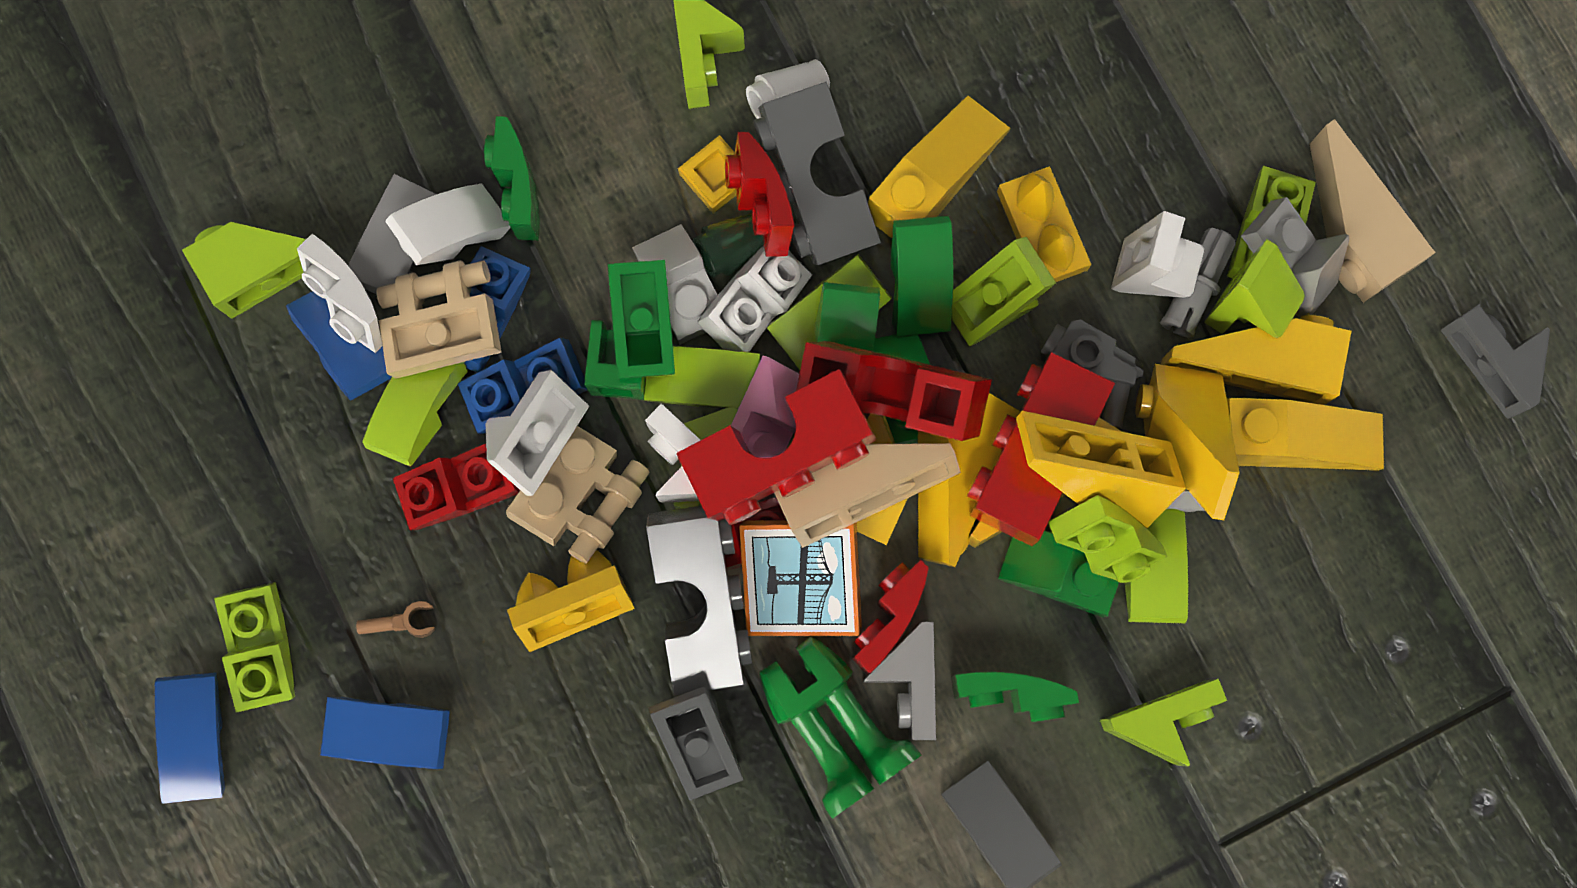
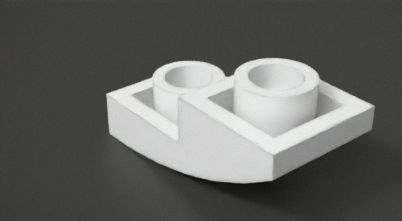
M482 183L452 189L420 200L392 213L385 221L399 240L403 251L412 258L416 265L454 259L465 245L501 239L511 228L509 221H503L501 209Z
M311 234L297 248L303 269V281L315 294L326 299L331 316L329 320L330 325L341 338L351 344L359 341L376 353L382 347V340L373 305L363 285L339 255L314 234Z
M763 245L724 287L697 323L724 350L750 352L772 319L788 310L812 274L790 251H788V256L765 257Z

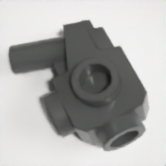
M1083 320L1072 321L1067 328L1057 323L1043 346L1041 353L1049 357L1052 352L1114 382L1115 385L1102 410L1101 419L1121 431L1129 391L1135 385L1136 379L1143 376L1144 370L1135 365L1136 358L1115 346L1116 339Z

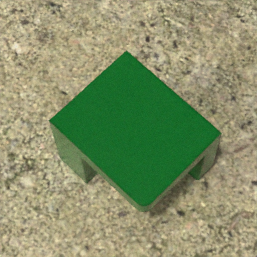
M592 320L584 383L591 396L644 400L646 377L618 379L613 330H607L603 320Z

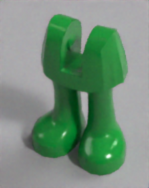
M809 636L795 648L802 657L809 674H813L818 681L801 693H798L795 688V682L782 670L777 661L759 671V675L770 710L777 723L791 722L822 766L828 780V786L822 802L825 810L833 819L875 788L837 740L817 710L825 703L853 741L879 785L918 759L922 754L908 739H889L877 728L846 683L852 676L853 671L821 641L813 636Z

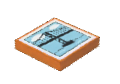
M787 520L743 521L740 524L745 619L748 636H860L862 619L857 522L803 548L791 531Z

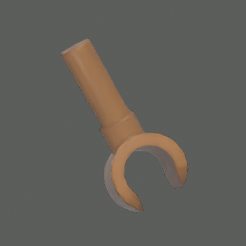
M414 602L406 608L403 614L358 620L356 624L358 634L392 630H408L411 635L424 638L430 636L436 628L415 629L410 623L411 616L418 610H432L434 608L427 602Z

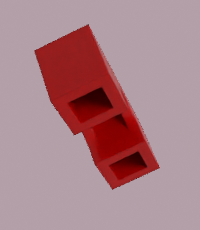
M830 341L806 342L796 391L840 369L863 413L898 419L906 422L905 427L959 441L980 436L992 379Z
M1051 352L1042 368L1033 363L1031 364L1017 395L1026 399L1021 411L1095 426L1115 383ZM1007 414L992 446L1002 451L992 470L983 465L981 466L968 492L967 497L977 501L970 516L1033 546L1041 539L1063 492L1028 466L1017 420L1015 417Z
M840 369L785 396L795 418L796 432L791 445L783 453L771 458L755 457L748 449L740 431L731 425L676 453L708 519L720 521L726 518L729 525L736 524L758 513L761 510L758 501L779 490L783 498L791 496L815 483L812 475L813 472L831 463H834L837 470H841L870 454L866 445L876 441L877 438Z

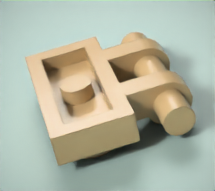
M460 260L444 264L443 271L420 277L416 273L397 276L395 283L377 288L376 293L380 306L383 309L398 306L400 314L379 320L388 375L397 379L502 353L493 299L485 293L470 297L471 287L490 282V272L485 261L465 265ZM446 293L447 303L423 309L422 305L425 298Z
M577 426L533 496H526L520 490L507 508L506 514L509 519L552 546L556 545L566 529L572 531L578 537L568 552L580 562L587 564L597 548L604 549L614 535L611 528L626 507L632 508L641 496L642 492L639 487L650 472L644 465L635 460L630 461L621 475L608 471L617 458V450ZM594 489L605 494V499L593 516L586 515L580 511Z

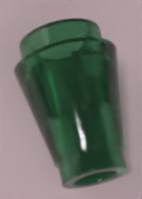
M752 212L703 226L701 229L702 234L694 237L692 240L702 257L705 271L711 277L721 273L729 276L764 245L763 235H754Z

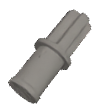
M1209 228L1204 232L1199 243L1203 246L1204 253L1194 292L1190 297H1174L1160 322L1167 330L1175 326L1173 333L1187 338L1194 337L1195 329L1211 296H1217L1221 290L1217 283L1236 245L1235 239L1231 237V234L1223 230Z

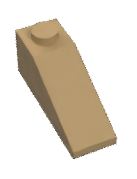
M1334 119L1328 123L1310 143L1326 237L1329 238L1343 234L1349 235L1339 281L1349 292L1357 294L1364 303L1415 269L1436 252L1337 121Z
M868 444L866 447L870 454L862 460L841 470H837L834 463H831L813 472L812 475L815 483L791 496L783 498L779 490L774 493L791 531L803 548L961 473L951 444Z

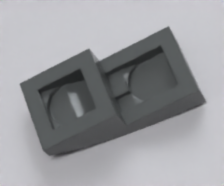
M989 761L941 794L946 804L973 839L980 853L1006 888H1031L1062 866L1042 834Z

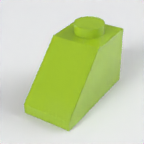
M229 222L224 226L216 225L202 231L195 238V243L182 249V252L212 304L233 319L302 278L303 269L297 248L306 239Z

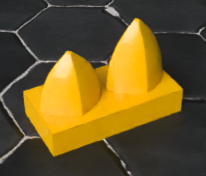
M1050 166L999 185L997 193L1016 239L1027 237L1056 282L1088 271L1091 262Z
M596 550L587 564L580 562L571 555L568 565V585L560 588L551 580L541 575L527 574L518 591L516 606L507 609L514 631L529 652L635 609L628 589L615 565L612 566L599 551Z

